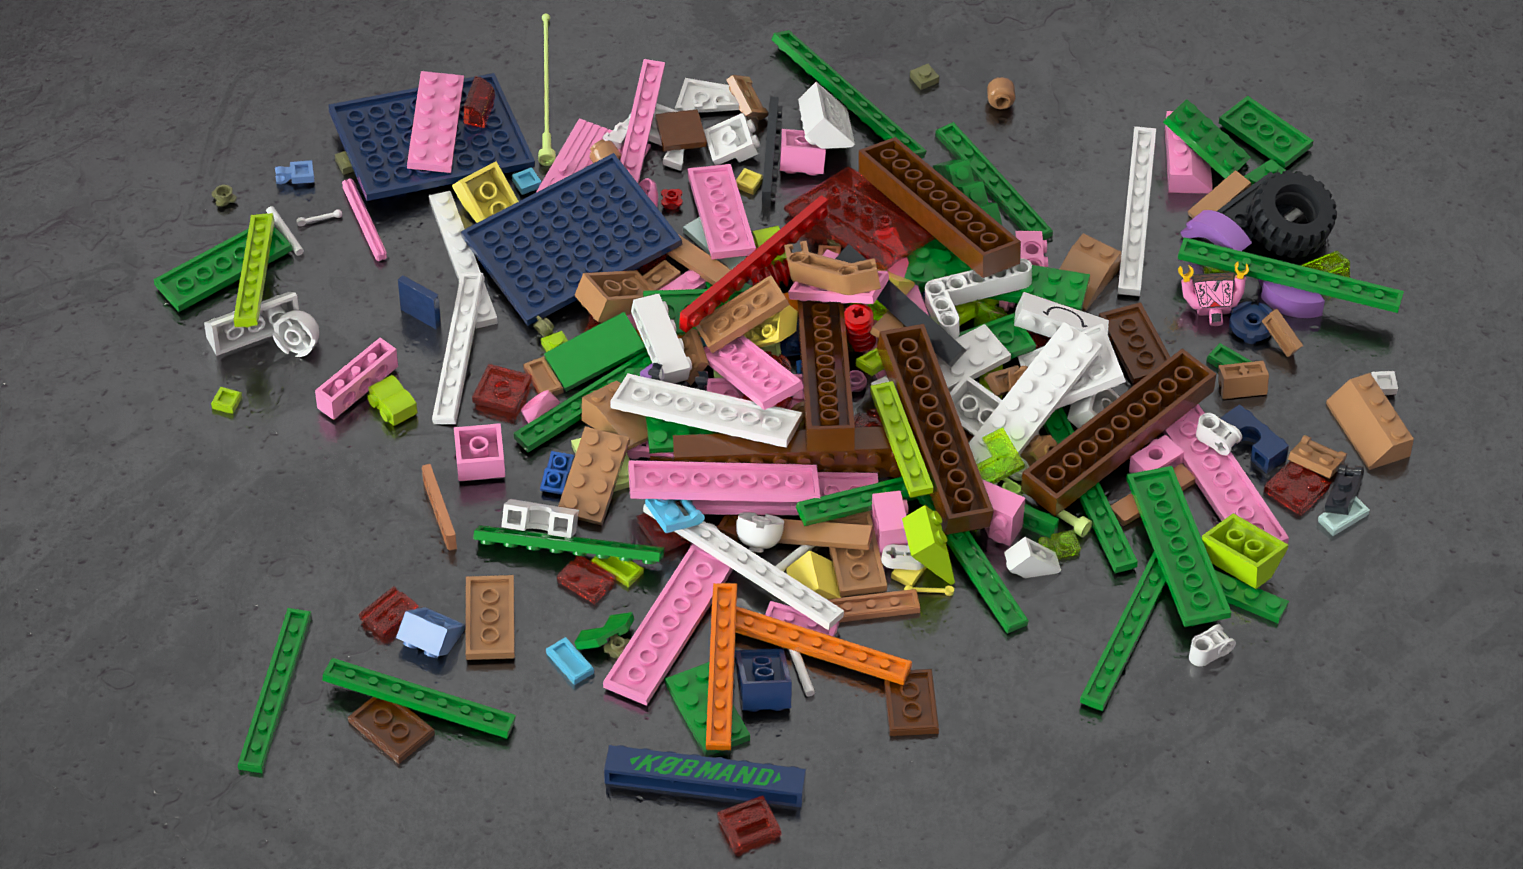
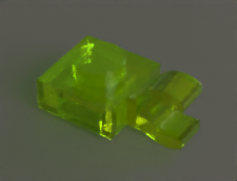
M1074 530L1051 534V538L1042 537L1038 539L1040 545L1056 552L1057 558L1077 555L1081 551Z

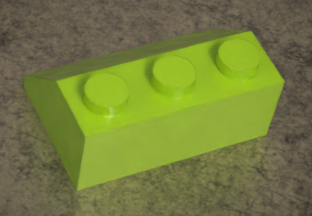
M1234 513L1202 535V541L1211 563L1255 589L1272 578L1288 549V544Z

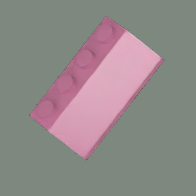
M1167 111V113H1166V118H1167L1173 111ZM1165 125L1168 193H1210L1212 191L1211 166Z

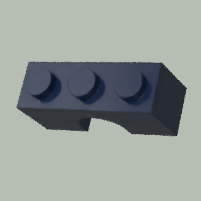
M1240 404L1220 418L1239 429L1242 434L1240 442L1251 441L1255 443L1252 447L1250 460L1266 474L1287 460L1289 445L1286 441L1278 437L1266 424L1260 422L1251 411L1246 410Z

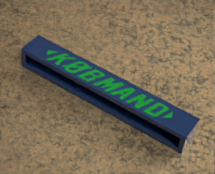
M609 745L604 777L605 784L802 808L806 769L796 766H778L771 763H753L747 760L736 761L722 757L712 758L697 754L687 755L673 751L662 752L648 748L637 749L623 745Z

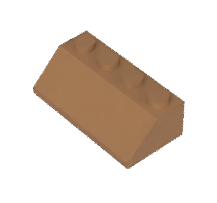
M1371 373L1348 380L1326 401L1327 406L1369 470L1410 457L1414 438Z

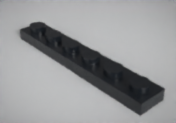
M770 96L762 207H771V198H776V185H772V183L777 182V169H774V166H778L779 153H775V150L780 149V137H776V134L781 135V121H778V119H782L783 106H778L779 97Z

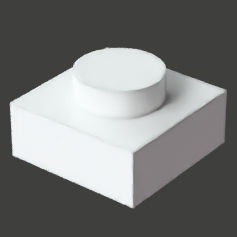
M1395 371L1371 373L1385 395L1397 394L1398 386Z

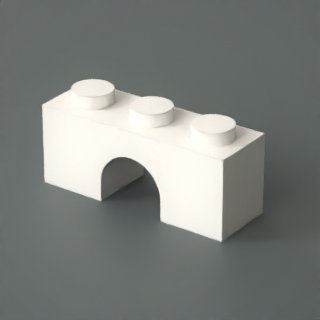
M509 499L504 504L501 527L522 531L530 528L548 531V535L571 538L576 534L579 510Z

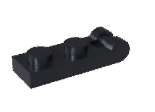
M1346 464L1339 465L1338 474L1325 504L1326 513L1349 515L1363 480V466L1352 468Z

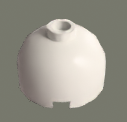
M293 310L286 312L273 326L275 330L273 339L277 346L287 354H289V351L298 353L295 357L307 355L316 346L319 339V326L316 320L304 311Z
M753 512L739 513L736 531L742 543L750 546L749 550L763 552L764 549L775 546L781 539L784 530L783 519L770 514H765V517L757 516Z

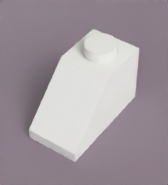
M1026 537L1004 552L1009 571L1023 578L1057 574L1061 571L1056 552Z

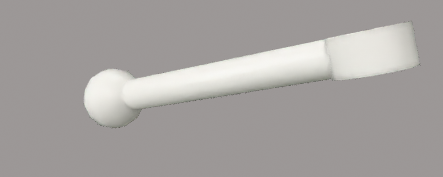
M335 210L333 213L305 219L300 217L296 222L301 227L313 221L331 217L340 218L342 212L341 210Z

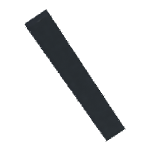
M850 244L835 258L848 263L866 260ZM888 280L877 300L906 327L924 324L934 352L952 367L967 350Z

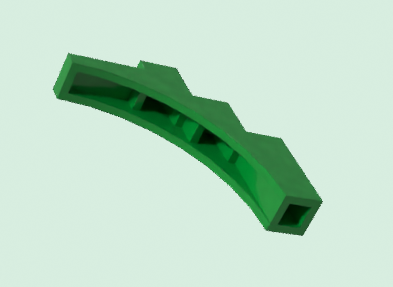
M950 160L932 165L933 169L999 224L1003 225L997 203H988L983 181H974L969 160Z

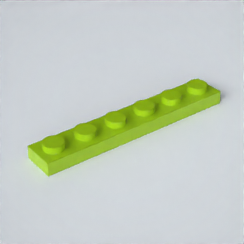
M893 381L871 385L870 392L910 498L933 493L932 482Z

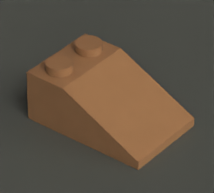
M1084 233L1072 246L1060 269L1090 274V282L1082 310L1086 312L1120 270L1122 252Z
M637 270L583 273L575 296L596 321L605 322L622 312H625L626 316L631 314L633 300L642 298L643 291H652L654 289Z
M614 381L582 397L583 422L597 430L629 437L630 444L628 450L648 441L645 416L611 408V399L621 385L620 382Z

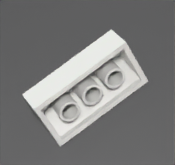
M815 82L798 99L805 139L811 145L816 144L821 149L853 147L855 142L847 108Z
M287 292L262 301L258 325L235 327L233 321L235 311L204 322L206 337L216 356L272 336L275 332L273 326L286 312L299 310L297 294L295 292Z
M967 374L950 392L962 427L973 436L976 435L1002 401Z

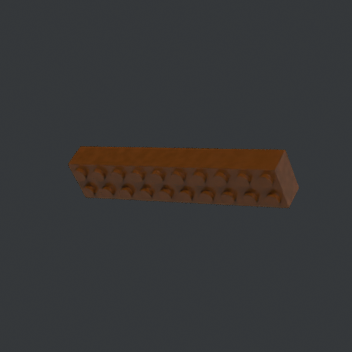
M896 137L859 150V173L982 278L1020 264L1021 241Z
M797 300L807 452L855 451V424L844 303Z
M920 324L880 331L877 350L889 382L893 381L932 482L933 493L930 496L936 511L942 518L941 526L944 534L948 535L990 527L994 510L925 325Z
M1182 348L1022 472L1021 490L1052 515H1058L1213 393L1216 373Z
M884 427L855 428V451H828L821 453L807 452L806 430H796L787 447L753 441L724 433L673 435V462L817 465V472L878 473V478L902 477Z

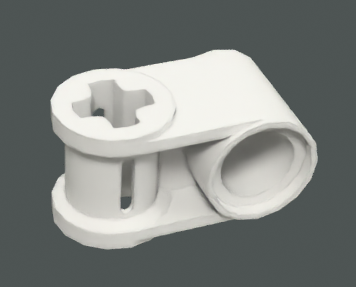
M1205 413L1200 416L1196 430L1197 439L1221 455H1228L1231 452V447L1242 439L1239 429L1212 413Z
M1220 624L1214 625L1209 630L1193 638L1189 660L1196 666H1206L1221 656L1229 654L1234 649L1236 641L1233 638H1229L1223 632V627Z

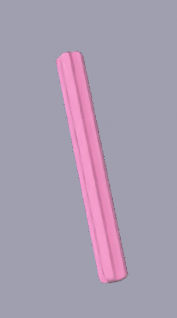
M350 178L342 182L344 192L377 261L385 260L387 252L354 181Z

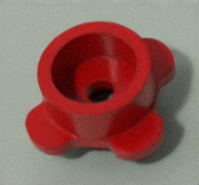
M663 189L661 191V196H663L661 205L667 209H676L683 204L681 199L682 190Z

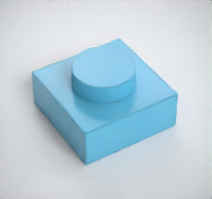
M532 167L512 175V181L522 195L537 190L541 185V180Z

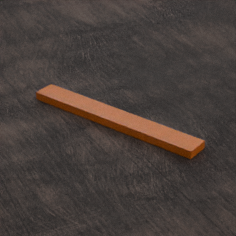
M713 583L706 750H731L737 584Z
M736 607V633L901 685L905 684L911 670L912 661Z

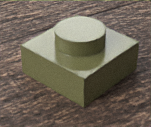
M929 64L910 71V78L920 90L939 83V75Z
M346 151L335 154V161L343 175L354 171Z

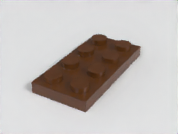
M1141 302L1099 313V317L1109 320V340L1133 385L1137 384L1170 358Z

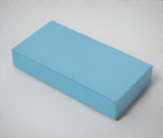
M566 637L546 648V654L574 685L594 674V668Z

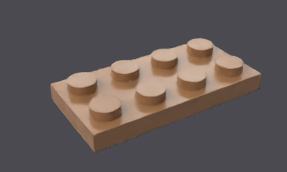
M770 275L714 310L711 315H707L696 328L711 353H714L736 338L741 337L750 329L760 325L774 314L781 312L790 304Z
M585 427L558 507L579 510L578 520L603 525L630 444V438Z
M870 511L825 521L829 523L870 525L874 530ZM873 531L869 550L829 547L840 597L887 591V582L875 531Z
M514 575L467 576L466 660L515 658Z

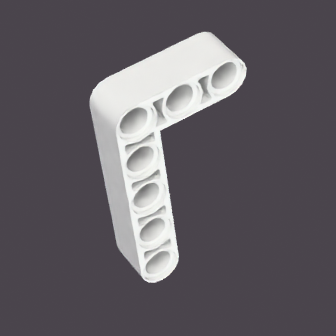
M1021 258L1019 265L982 278L974 270L928 281L925 285V304L931 318L951 337L957 339L960 335L959 316L954 306L1029 287L1032 283V264L1029 260Z

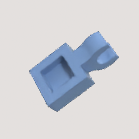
M312 160L290 162V167H275L276 184H284L292 179V184L314 182Z

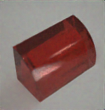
M475 76L464 104L463 124L485 128L495 100V91L492 85L481 77Z

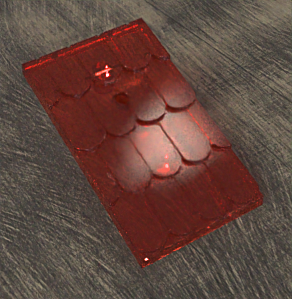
M849 166L784 207L785 212L795 217L821 195L827 198L828 214L823 221H819L814 225L813 229L827 239L834 240L844 248L850 244L866 260L875 258L877 269L883 271L891 268L896 262L908 257L910 253L923 247L927 242L935 238L871 182Z

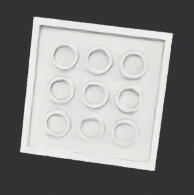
M1103 323L1082 331L1088 337L1102 344V350L1056 409L1126 382ZM1044 347L1018 356L1020 365L1029 367Z

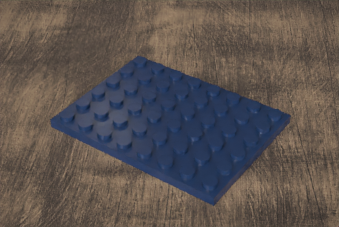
M495 73L464 79L451 173L407 169L418 88L329 104V113L366 201L454 184L497 161L503 174L535 167L533 155Z
M614 153L461 231L464 241L527 326L538 321L537 316L544 318L578 300L575 293L583 273L633 271L683 245L680 236Z

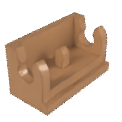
M1264 361L1219 365L1218 385L1222 387V399L1268 394L1269 373Z

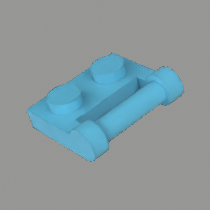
M645 500L646 506L665 533L699 525L705 518L703 513L697 510L690 500ZM675 501H680L689 514L688 516L683 515Z

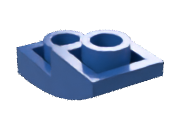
M551 451L540 491L557 494L563 493L574 461V455Z

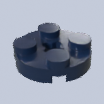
M1251 302L1240 303L1232 311L1229 326L1233 333L1243 339L1244 342L1254 344L1256 341L1264 340L1271 335L1262 320L1272 310L1262 303H1259V306L1251 305ZM1249 319H1250L1251 321H1255V320H1256L1257 323H1250V322H1249Z

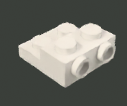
M744 113L704 130L715 165H720L733 158L741 162L759 154L757 148L761 147L758 137L753 135L756 128L751 119L747 120Z

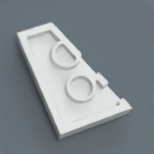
M685 78L675 110L687 111L698 109V112L739 110V103L736 97L731 94L729 85Z

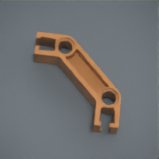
M807 241L800 242L802 251L792 253V249H794L793 244L784 245L791 279L795 282L843 295H855L881 289L875 258L848 263L810 253Z

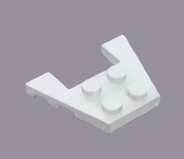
M656 104L648 141L662 146L655 122V114L678 112L677 110ZM631 114L623 123L619 122L612 132H607L603 139L605 141H612L618 149H621L625 142ZM684 149L667 151L663 158V165L681 171Z

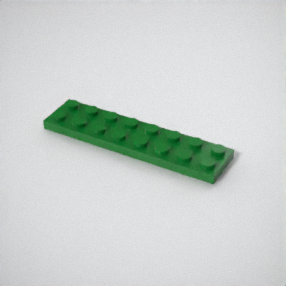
M914 246L904 278L913 281L918 287L925 288L928 281L973 269L951 251ZM1032 265V283L1029 287L988 297V299L1019 303L1023 292L1082 311L1090 282V274Z
M1168 466L1127 474V483L1184 627L1231 618L1230 607L1173 467Z

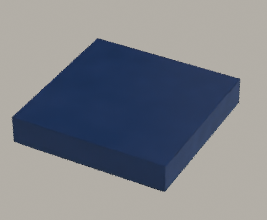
M402 275L398 279L401 310L437 329L441 325L439 295Z

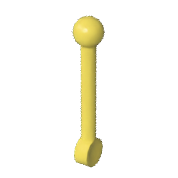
M906 585L904 590L916 589L917 592L945 593L947 596L954 594L952 586H946L945 588H919Z

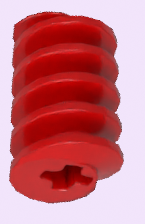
M784 258L782 263L780 260H775L774 266L771 263L768 267H764L754 279H751L752 285H756L771 275L779 288L780 281H783L785 287H787L791 279L787 258Z
M851 305L844 313L848 342L852 345L854 351L866 352L871 350L876 344V337L870 334L872 327L875 325L873 312L867 305Z

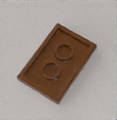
M932 669L910 670L904 685L884 679L890 736L939 734Z
M372 697L348 716L350 724L398 764L435 735L434 729L409 708L376 697Z

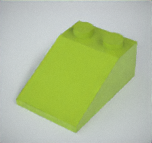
M924 505L902 518L911 556L950 585H953L955 580L946 546L947 538L941 527L942 518L937 511H932Z

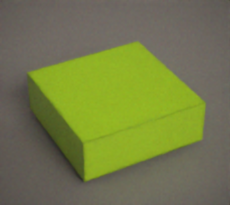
M220 387L211 403L212 409L233 414L242 399V392Z

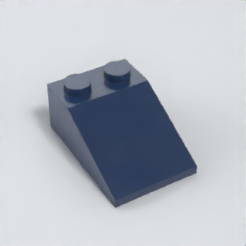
M784 649L735 650L742 710L756 712L760 709L780 711L785 708H791L792 681Z

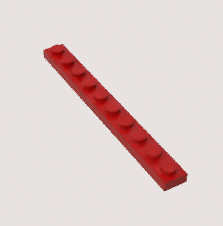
M822 195L682 310L680 312L679 329L687 333L691 328L698 326L703 318L714 312L716 307L721 303H725L747 281L754 279L758 272L764 267H768L777 256H781L785 252L784 245L797 243L802 235L810 232L819 221H823L828 214V199Z

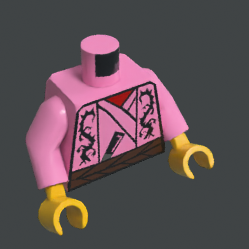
M1238 262L1235 264L1236 276L1235 272L1193 274L1194 270L1190 265H1188V273L1183 274L1182 267L1178 268V273L1183 277L1181 280L1183 297L1192 309L1197 310L1198 315H1209L1211 326L1222 325V314H1229L1231 309L1238 305L1244 294L1246 282L1244 275L1249 270L1247 263L1244 271L1237 269Z

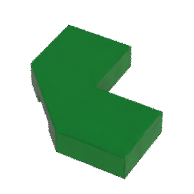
M633 613L610 615L604 627L581 630L574 642L576 649L600 647L607 643V638L615 634L621 636L627 633L635 620Z

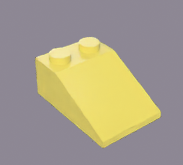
M497 161L452 185L462 205L477 223L519 202Z

